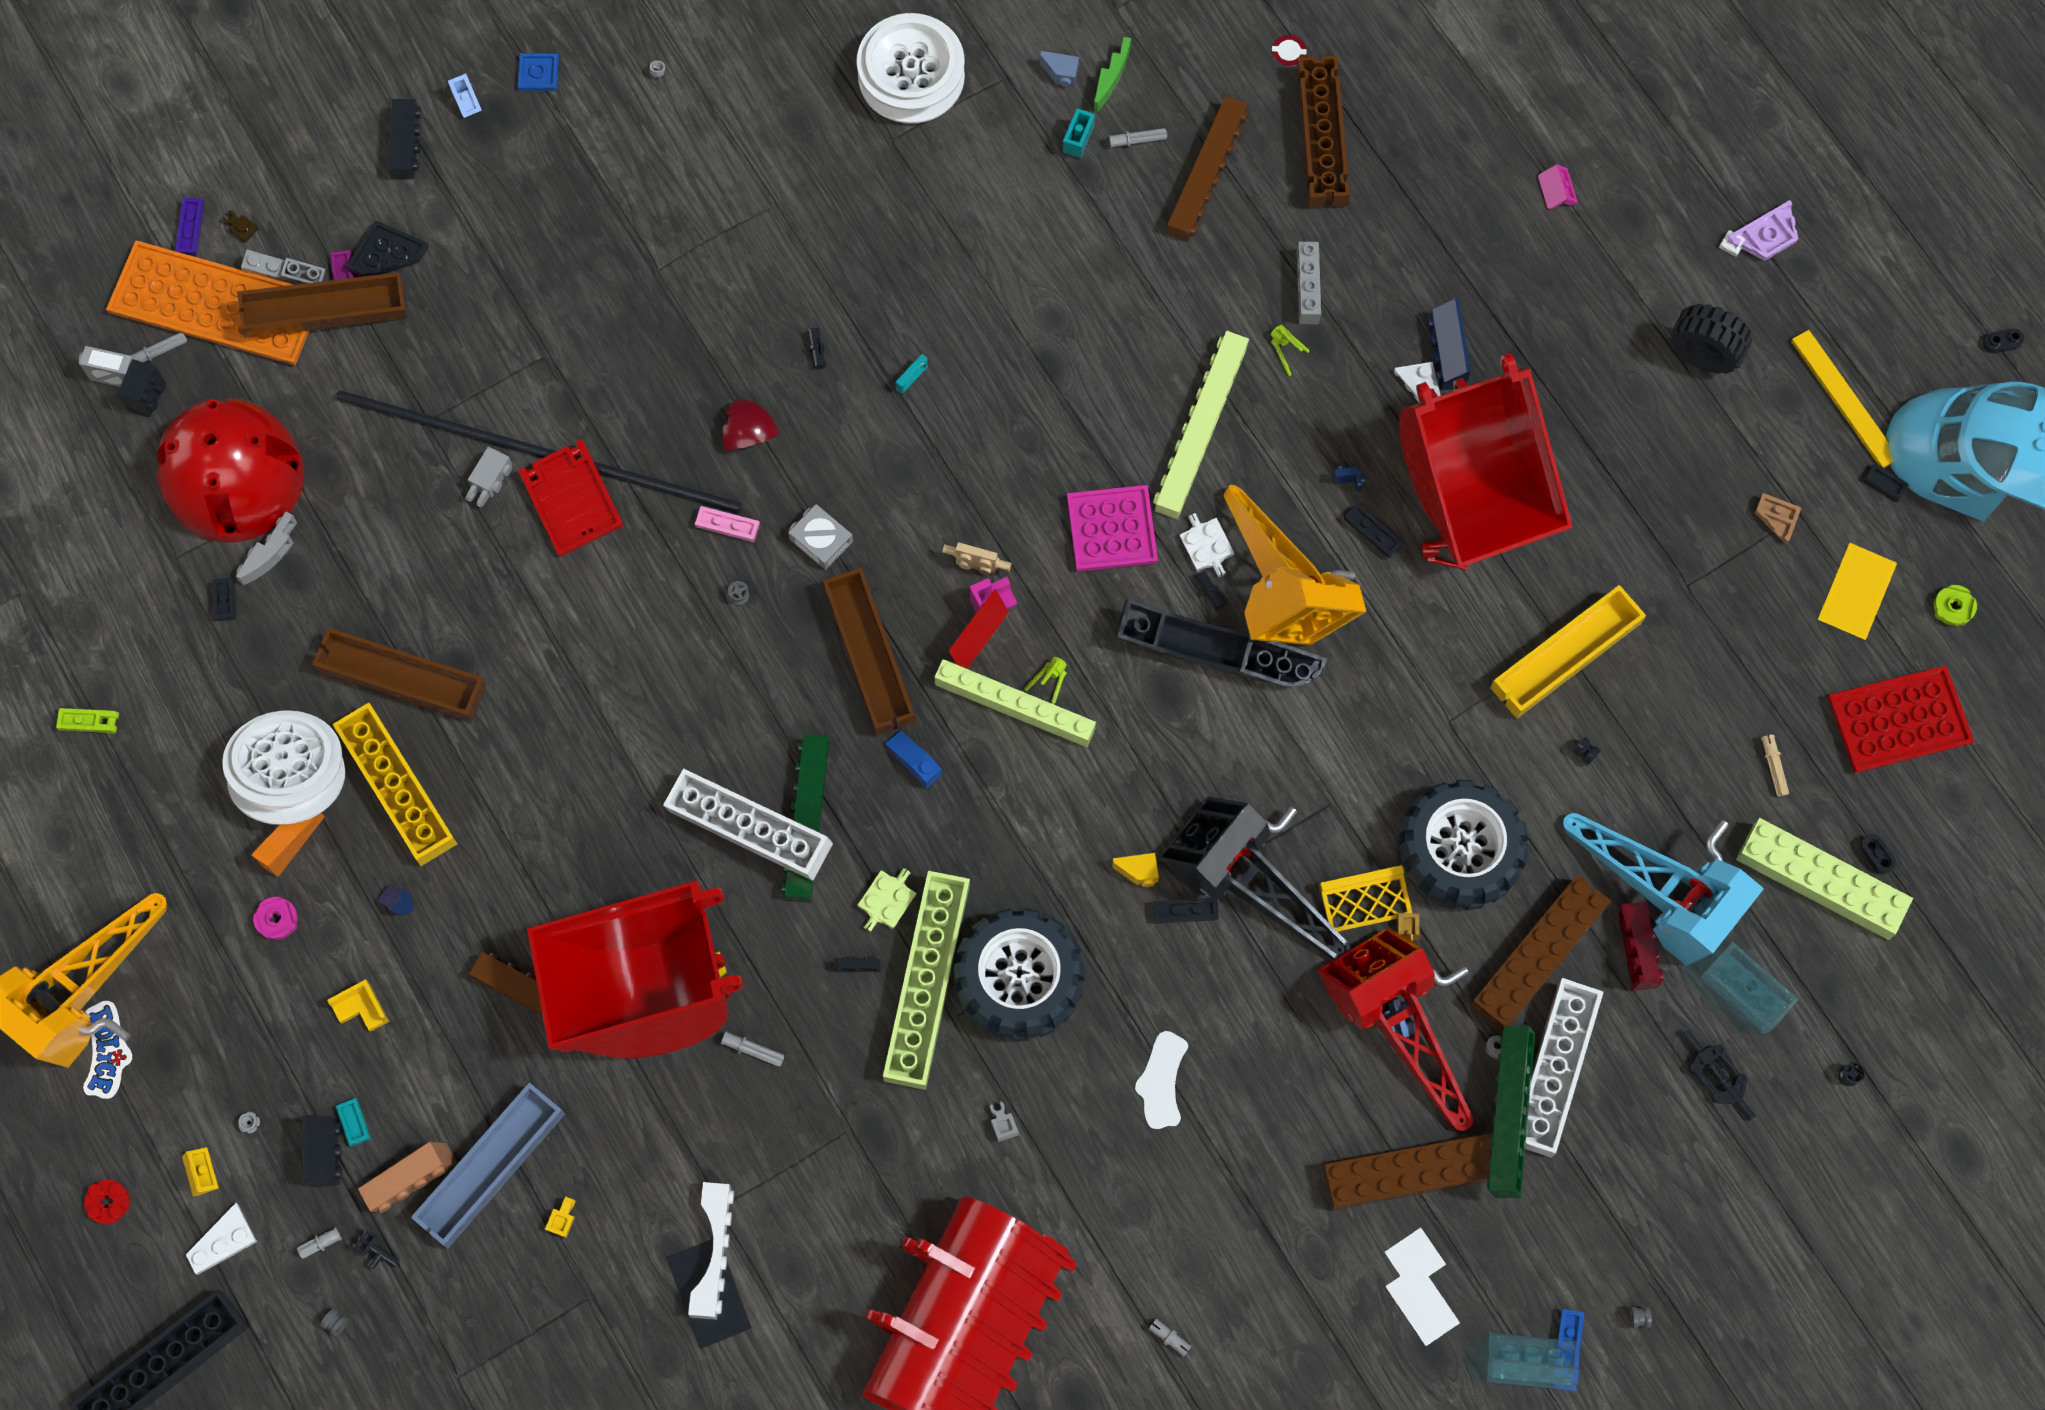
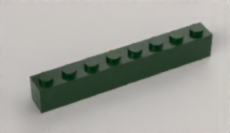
M804 734L803 741H799L798 753H801V761L797 760L796 773H799V779L794 781V793H797L796 801L792 800L791 813H794L795 822L819 833L830 741L829 736ZM784 867L787 881L782 883V894H785L786 901L811 903L814 880L812 881Z
M1529 1025L1504 1026L1503 1034L1500 1035L1502 1051L1498 1056L1500 1073L1496 1077L1498 1094L1495 1095L1494 1099L1496 1115L1493 1116L1494 1136L1491 1137L1492 1156L1489 1158V1168L1491 1171L1490 1177L1487 1179V1189L1495 1198H1521L1535 1032Z

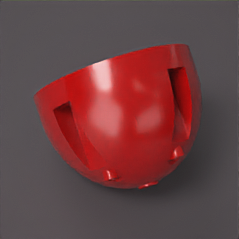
M230 398L227 402L209 399L187 408L168 426L157 451V460L160 464L157 472V481L163 499L176 519L185 528L207 540L224 543L242 542L271 531L276 527L277 520L281 516L283 517L285 512L290 513L302 491L304 464L300 450L284 424L271 412L243 399ZM211 440H216L213 444L208 445ZM231 528H236L234 532L228 533Z

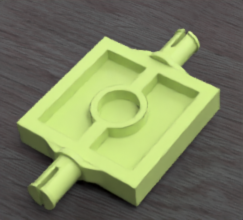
M903 868L897 878L889 876L882 870L858 904V907L867 912L870 917L864 929L867 930L868 928V931L871 932L877 922L894 929L916 896V893L904 884V881L910 874L908 870L906 872V869Z

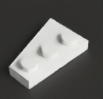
M235 1203L186 1254L195 1274L199 1275L257 1242L239 1204Z

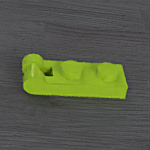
M59 708L56 728L58 731L116 734L117 726L115 724L119 718V713L107 710ZM102 719H107V724H101Z

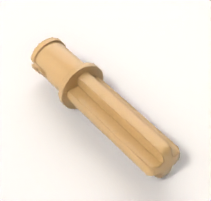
M1774 735L1764 736L1761 738L1766 753L1764 758L1768 761L1776 794L1778 797L1786 796L1789 794L1780 760L1781 752H1778Z

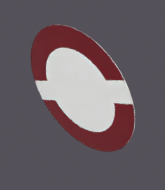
M1293 35L1279 37L1272 46L1274 58L1279 63L1287 66L1297 65L1299 57H1305L1307 52L1305 43Z

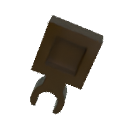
M229 210L228 212L232 218L227 220L222 217L224 223L231 226L229 228L231 233L246 243L259 230L258 226L244 215L238 219L235 213Z

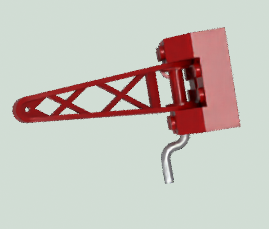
M1389 927L1319 968L1317 971L1328 994L1344 1017L1350 1022H1354L1360 1029L1369 1028L1375 1023L1451 1127L1456 1131L1468 1130L1473 1124V1117L1417 999V996L1426 994L1430 988L1434 987V983L1439 986H1447L1469 974L1467 968L1464 966L1445 978L1440 977L1436 970L1432 969L1423 948ZM1401 995L1409 1007L1386 1020L1381 1013L1382 1005ZM1413 1015L1415 1019L1414 1041L1394 1032L1391 1027ZM1419 1029L1429 1048L1419 1044ZM1401 1041L1414 1046L1413 1058ZM1419 1049L1434 1056L1441 1069V1086L1427 1080L1419 1069ZM1446 1081L1451 1091L1446 1089ZM1434 1089H1437V1090L1440 1091V1098H1439V1096L1437 1095V1093L1434 1091ZM1445 1094L1457 1100V1114L1445 1107Z

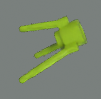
M1279 325L1271 332L1273 337L1271 343L1275 347L1287 375L1291 376V371L1279 344L1285 346L1290 342L1299 351L1302 352L1304 350L1306 353H1309V349L1297 340L1283 325Z
M1053 657L1028 683L1024 690L1027 691L1045 672L1047 674L1041 681L1042 685L1050 677L1055 679L1059 677L1051 700V704L1055 705L1062 681L1067 674L1064 671L1067 664L1062 659Z

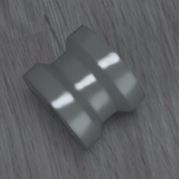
M735 581L730 584L728 588L730 601L737 606L746 604L750 597L747 585L741 581Z
M1648 1305L1642 1308L1630 1307L1631 1327L1633 1329H1637L1639 1326L1651 1328L1652 1315L1650 1307Z
M333 1308L324 1317L320 1326L324 1329H329L331 1334L336 1337L345 1328L349 1319L346 1316L339 1315V1311Z

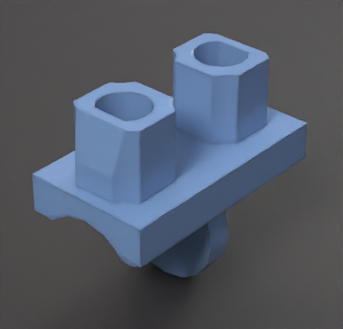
M1400 999L1389 1003L1390 1011L1384 1012L1385 1019L1387 1020L1409 1007L1407 1002H1400ZM1403 1020L1396 1024L1395 1028L1394 1026L1391 1028L1394 1032L1408 1038L1414 1034L1415 1021L1406 1022Z

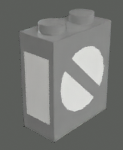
M85 346L84 351L79 355V365L91 381L120 387L133 357Z
M817 504L813 508H808L804 512L803 518L799 522L793 523L788 532L789 539L825 570L853 543L852 534Z

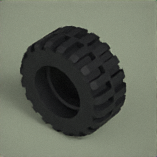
M1709 304L1691 305L1682 310L1670 334V343L1674 352H1677V355L1688 364H1692L1698 369H1704L1706 372H1714L1715 374L1723 372L1728 374L1741 367L1752 344L1751 331L1746 323H1743L1742 319L1738 316L1735 317L1733 313L1724 311L1720 307H1712Z

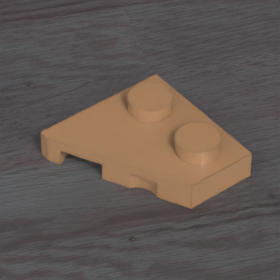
M1763 493L1755 514L1784 543L1788 544L1801 507Z

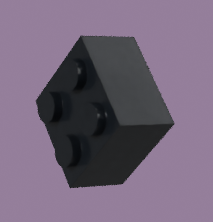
M132 359L117 392V396L128 411L150 417L157 408V400L160 394L164 392L166 382L156 366Z

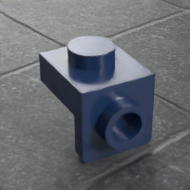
M1340 466L1334 471V484L1354 482L1356 492H1360L1362 485H1365L1364 474L1360 473L1359 466Z

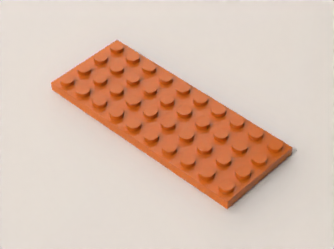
M136 240L106 308L110 314L177 333L181 332L184 335L294 366L310 331L244 338L237 291L293 284Z

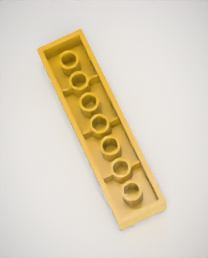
M370 703L365 704L333 724L420 866L457 845V842Z

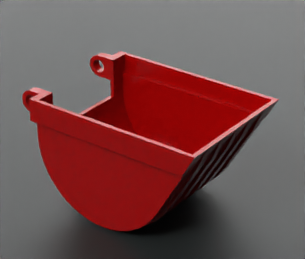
M1511 353L1501 355L1500 357L1504 374L1469 386L1463 378L1455 380L1453 382L1455 391L1441 396H1437L1434 389H1430L1426 382L1416 385L1420 403L1404 408L1400 414L1401 445L1414 489L1426 514L1447 543L1449 554L1459 568L1573 528L1531 370L1525 367L1517 369L1515 359Z
M696 880L528 928L527 932L548 1048L564 1052L577 1050L613 1058H642L687 1048L716 1033L725 1024L728 1017L726 1000L731 998L732 992L738 991L743 987L742 978L739 975L720 978L719 969L725 966V960L722 954H716L714 951L706 908L724 901L723 890L712 888L703 891L701 885Z

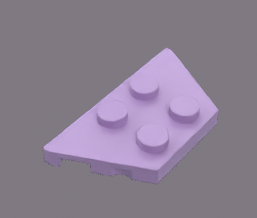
M1790 200L1732 233L1728 236V242L1738 246L1741 239L1737 238V236L1743 237L1745 241L1741 249L1763 261L1795 244L1798 240V234L1795 229V218L1792 216L1791 211L1792 202Z

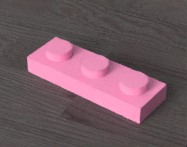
M703 506L700 507L695 522V527L750 542L755 541L760 522L757 520Z

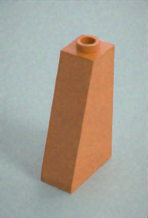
M320 813L302 822L279 825L253 852L252 856L263 868L279 877L325 816Z

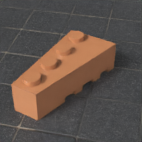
M429 1142L358 1190L371 1212L383 1213L390 1209L393 1203L407 1198L410 1193L454 1169L458 1163L447 1143Z

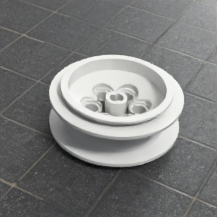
M905 13L886 18L868 31L860 44L857 54L858 82L861 93L873 110L890 120L901 123H921L935 119L948 111L962 92L965 78L963 48L955 33L943 22L923 14Z
M277 711L250 720L230 738L223 754V771L232 801L244 814L264 823L278 825L293 824L320 814L338 797L345 780V765L337 735L324 721L304 712Z

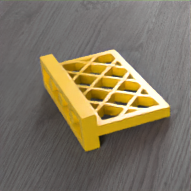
M1402 865L1319 883L1318 888L1319 892H1321L1327 922L1334 928L1332 919L1336 912L1346 918L1343 926L1334 928L1339 932L1397 919V912L1392 910L1397 900L1405 904L1407 911L1405 913H1412ZM1394 880L1400 881L1401 889L1397 895L1387 889L1390 882ZM1387 882L1385 887L1380 884ZM1371 885H1376L1383 889L1377 899L1367 893ZM1355 889L1362 893L1357 903L1346 898L1350 890ZM1344 891H1346V893L1344 894V896L1339 893V892H1344ZM1385 891L1395 897L1390 907L1379 901ZM1336 894L1342 898L1336 908L1328 903L1327 895ZM1364 896L1375 902L1369 912L1359 906ZM1344 900L1354 906L1349 916L1338 910ZM1377 904L1387 909L1382 918L1371 914ZM1357 908L1367 914L1363 922L1360 923L1351 918ZM1369 916L1373 918V920L1367 921ZM1348 921H1351L1352 923H1354V924L1347 925Z

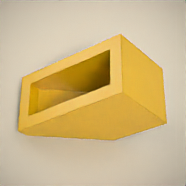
M1155 853L1113 858V868L1134 884L1150 887L1158 882L1159 875Z

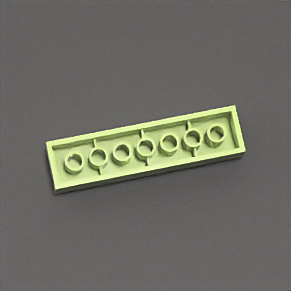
M1761 818L1754 823L1736 858L1737 861L1887 940L1897 933L1913 900L1912 897Z

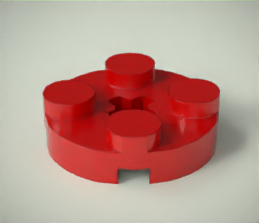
M102 1180L89 1187L84 1206L87 1215L100 1224L110 1225L117 1223L124 1214H127L131 1205V1198L129 1192L122 1184L114 1180ZM109 1196L113 1203L109 1204L108 1208H105L102 1202Z

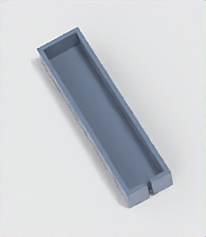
M528 1083L411 1218L449 1249L563 1118L565 1113L531 1083Z

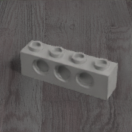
M1299 242L1297 248L1299 324H1319L1321 317L1319 242Z

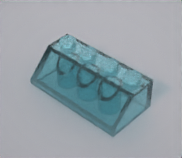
M1489 1333L1487 1382L1577 1391L1579 1375L1578 1341ZM1566 1350L1572 1352V1357L1570 1359L1565 1358Z

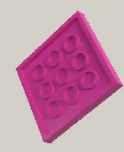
M1148 485L1067 493L1077 572L1158 563Z

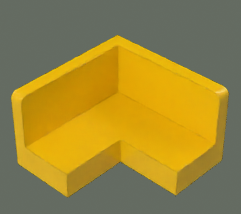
M367 980L327 1000L341 1024L361 1014L370 1032L390 1022L372 986Z

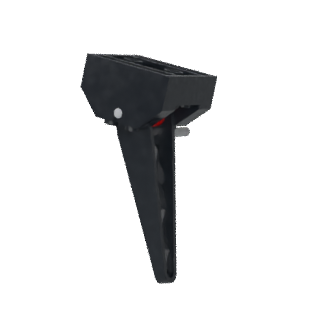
M1208 796L1157 858V861L1175 879L1199 895H1209L1211 898L1220 899L1229 890L1333 960L1351 950L1349 943L1258 851L1265 846L1267 839L1271 835L1270 833H1277L1283 830L1297 811L1290 807L1280 821L1273 825L1264 820L1249 803ZM1243 855L1253 864L1237 882L1230 876L1229 869ZM1261 870L1264 873L1270 893L1249 891L1245 887L1255 874ZM1272 882L1285 894H1275ZM1259 897L1272 898L1274 908ZM1277 899L1293 900L1305 911L1309 925L1294 924L1282 915ZM1313 920L1317 922L1321 927L1315 926ZM1304 930H1311L1312 936ZM1316 931L1327 932L1331 936L1334 946L1320 943Z

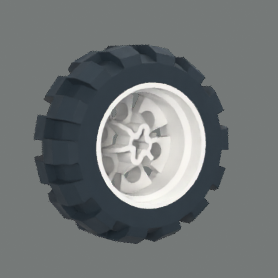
M1457 779L1453 784L1442 782L1430 787L1424 795H1419L1410 805L1403 818L1397 837V853L1401 857L1402 862L1400 866L1402 865L1406 879H1411L1416 885L1415 890L1425 899L1431 897L1439 901V906L1453 910L1455 907H1465L1466 910L1483 908L1484 904L1498 901L1507 894L1519 879L1526 865L1529 853L1527 849L1529 836L1526 824L1520 821L1518 817L1520 811L1510 799L1505 801L1497 795L1499 790L1487 784L1484 787L1473 785V780ZM1454 816L1455 826L1453 828L1447 817ZM1478 823L1485 827L1479 833L1474 830ZM1459 826H1467L1469 832L1466 833L1465 830L1461 829ZM1439 832H1447L1449 838H1442ZM1430 838L1435 839L1439 844H1431ZM1480 839L1484 841L1485 846L1481 847L1478 843H1475V840ZM1460 841L1464 844L1467 843V846L1464 848L1463 845H1459ZM1442 851L1445 854V858H1438L1435 852ZM1494 852V857L1491 858L1481 853ZM1471 860H1479L1481 862V866H1474ZM1446 861L1449 863L1447 867L1443 865ZM1458 865L1461 868V872L1453 871L1451 866ZM1466 867H1467L1468 870L1471 871L1473 874H1467V869H1466Z
M1011 908L997 911L995 916L989 919L983 918L975 924L970 934L963 938L957 950V958L954 965V986L957 998L960 1000L964 1012L974 1024H979L990 1035L997 1038L1001 1036L1012 1038V1041H1029V1038L1039 1035L1042 1038L1056 1031V1027L1062 1022H1066L1076 1010V1005L1082 995L1085 979L1084 962L1080 953L1081 949L1074 936H1070L1065 930V925L1053 916L1047 918L1041 915L1040 911L1024 908V911H1012ZM1008 945L1012 955L1009 958L1001 949ZM1037 948L1041 953L1033 960L1031 955L1034 949ZM1018 953H1024L1027 958L1024 961H1018L1015 956ZM998 962H1005L1007 968L999 970L996 968V964ZM1041 965L1044 971L1039 974L1035 973L1033 967ZM1017 970H1022L1023 975H1021V978H1017L1015 974ZM985 971L994 972L998 977H985ZM1043 977H1053L1052 983L1044 982L1040 979ZM1001 982L1006 987L1002 991H997L994 985ZM1033 986H1040L1042 992L1040 994H1033L1030 989ZM1006 993L1008 994L1005 1002L999 1000ZM1019 994L1023 997V1000L1020 1003H1014L1011 1000V996ZM1030 995L1034 1003L1028 1004L1026 996Z

